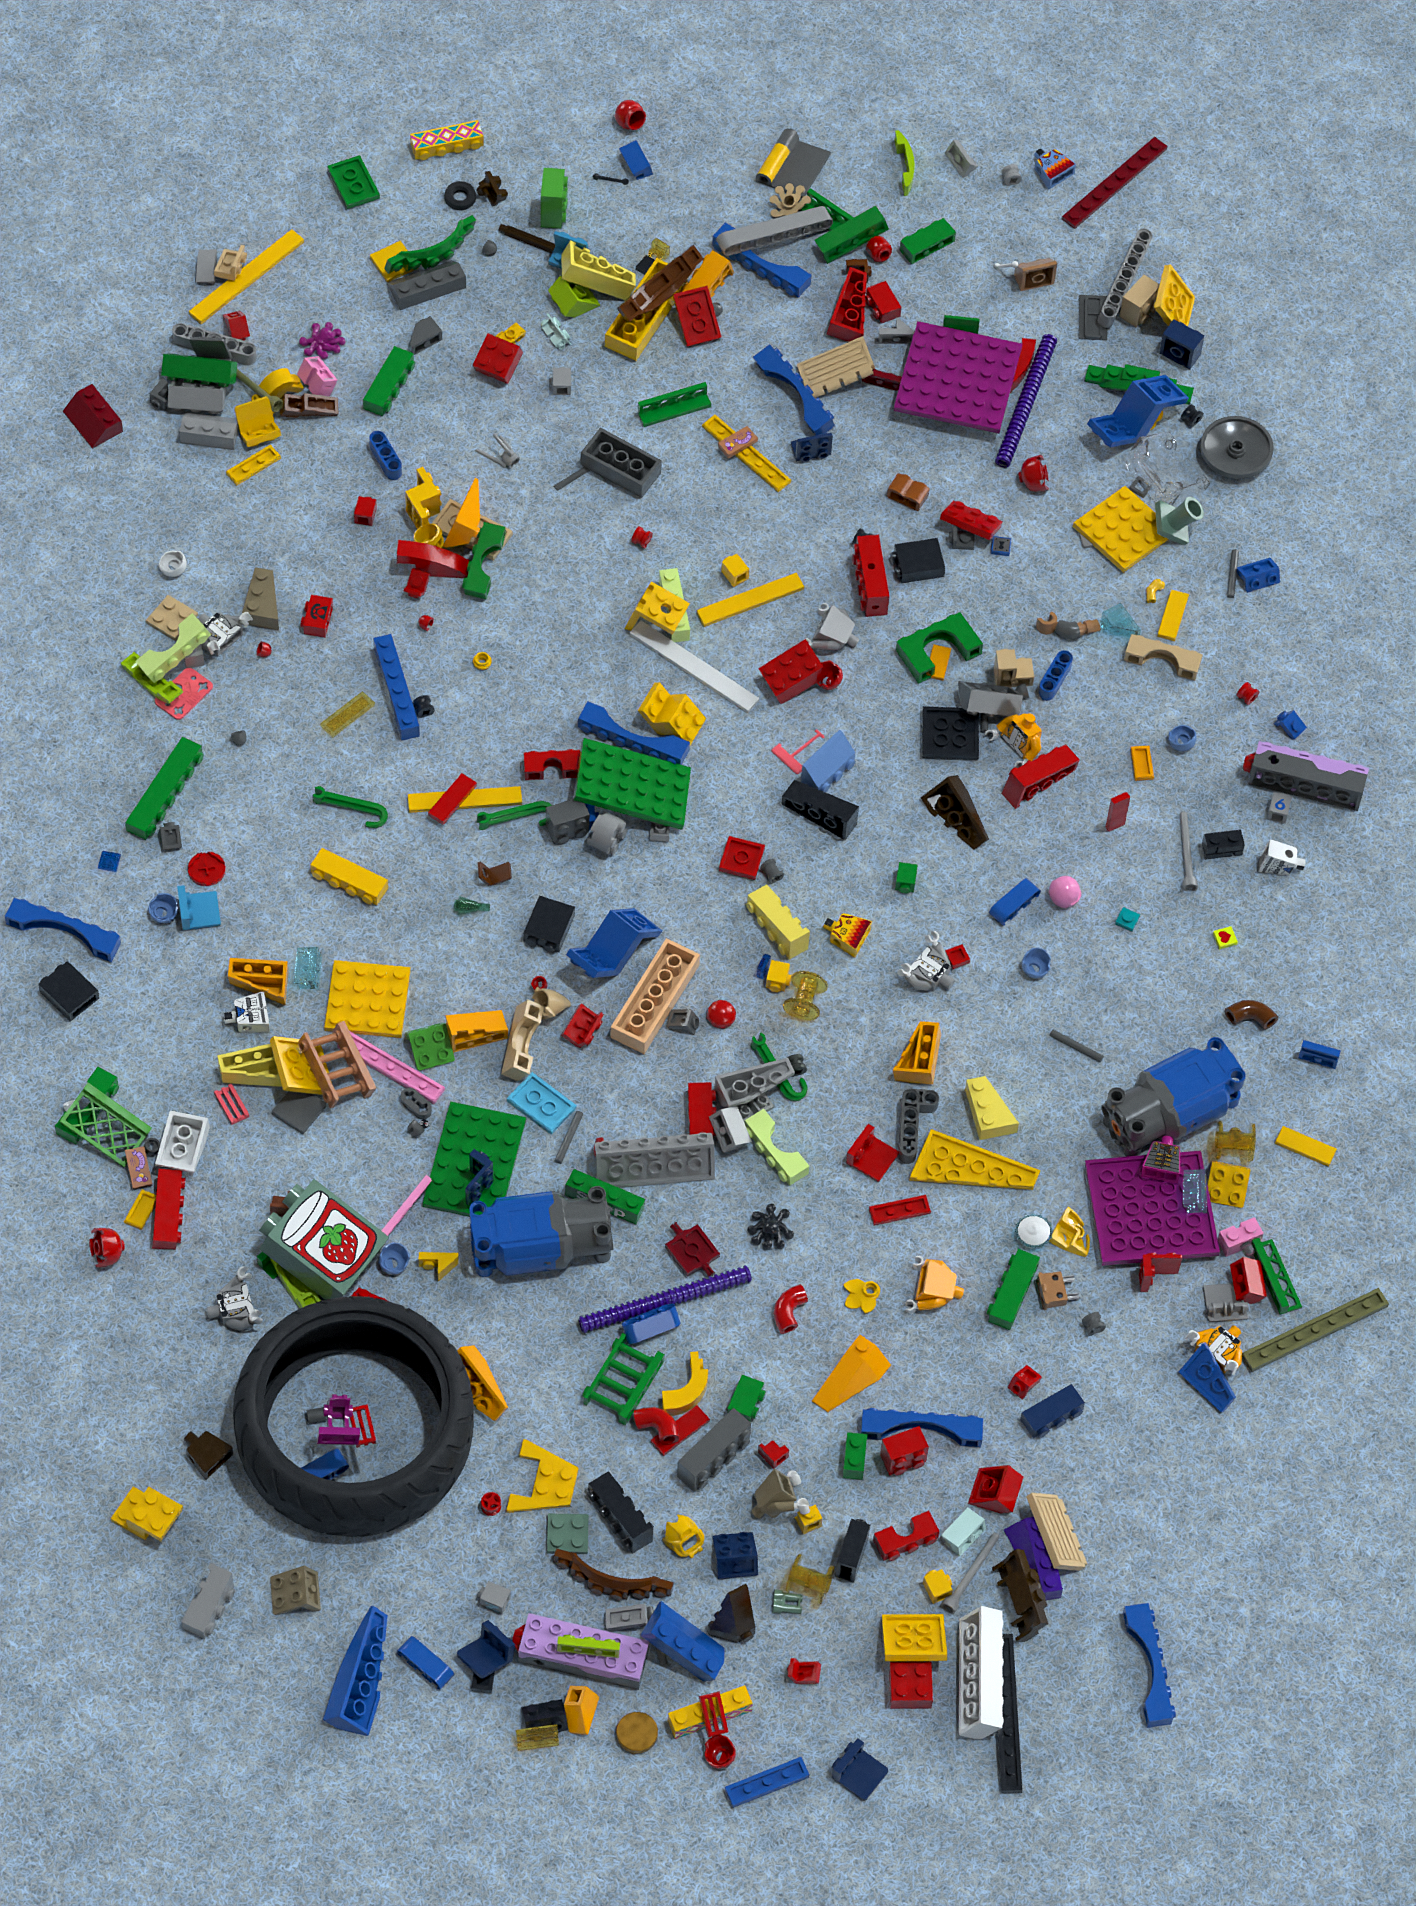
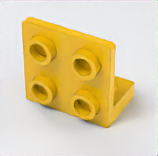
M1212 1161L1208 1180L1210 1201L1243 1208L1251 1169Z

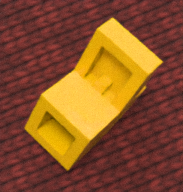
M281 368L271 372L259 384V387L270 396H277L279 398L287 391L299 393L304 389L300 378L295 374H290L288 368Z

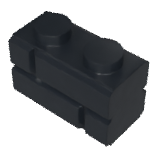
M1242 830L1204 834L1202 847L1205 860L1243 855L1245 844Z

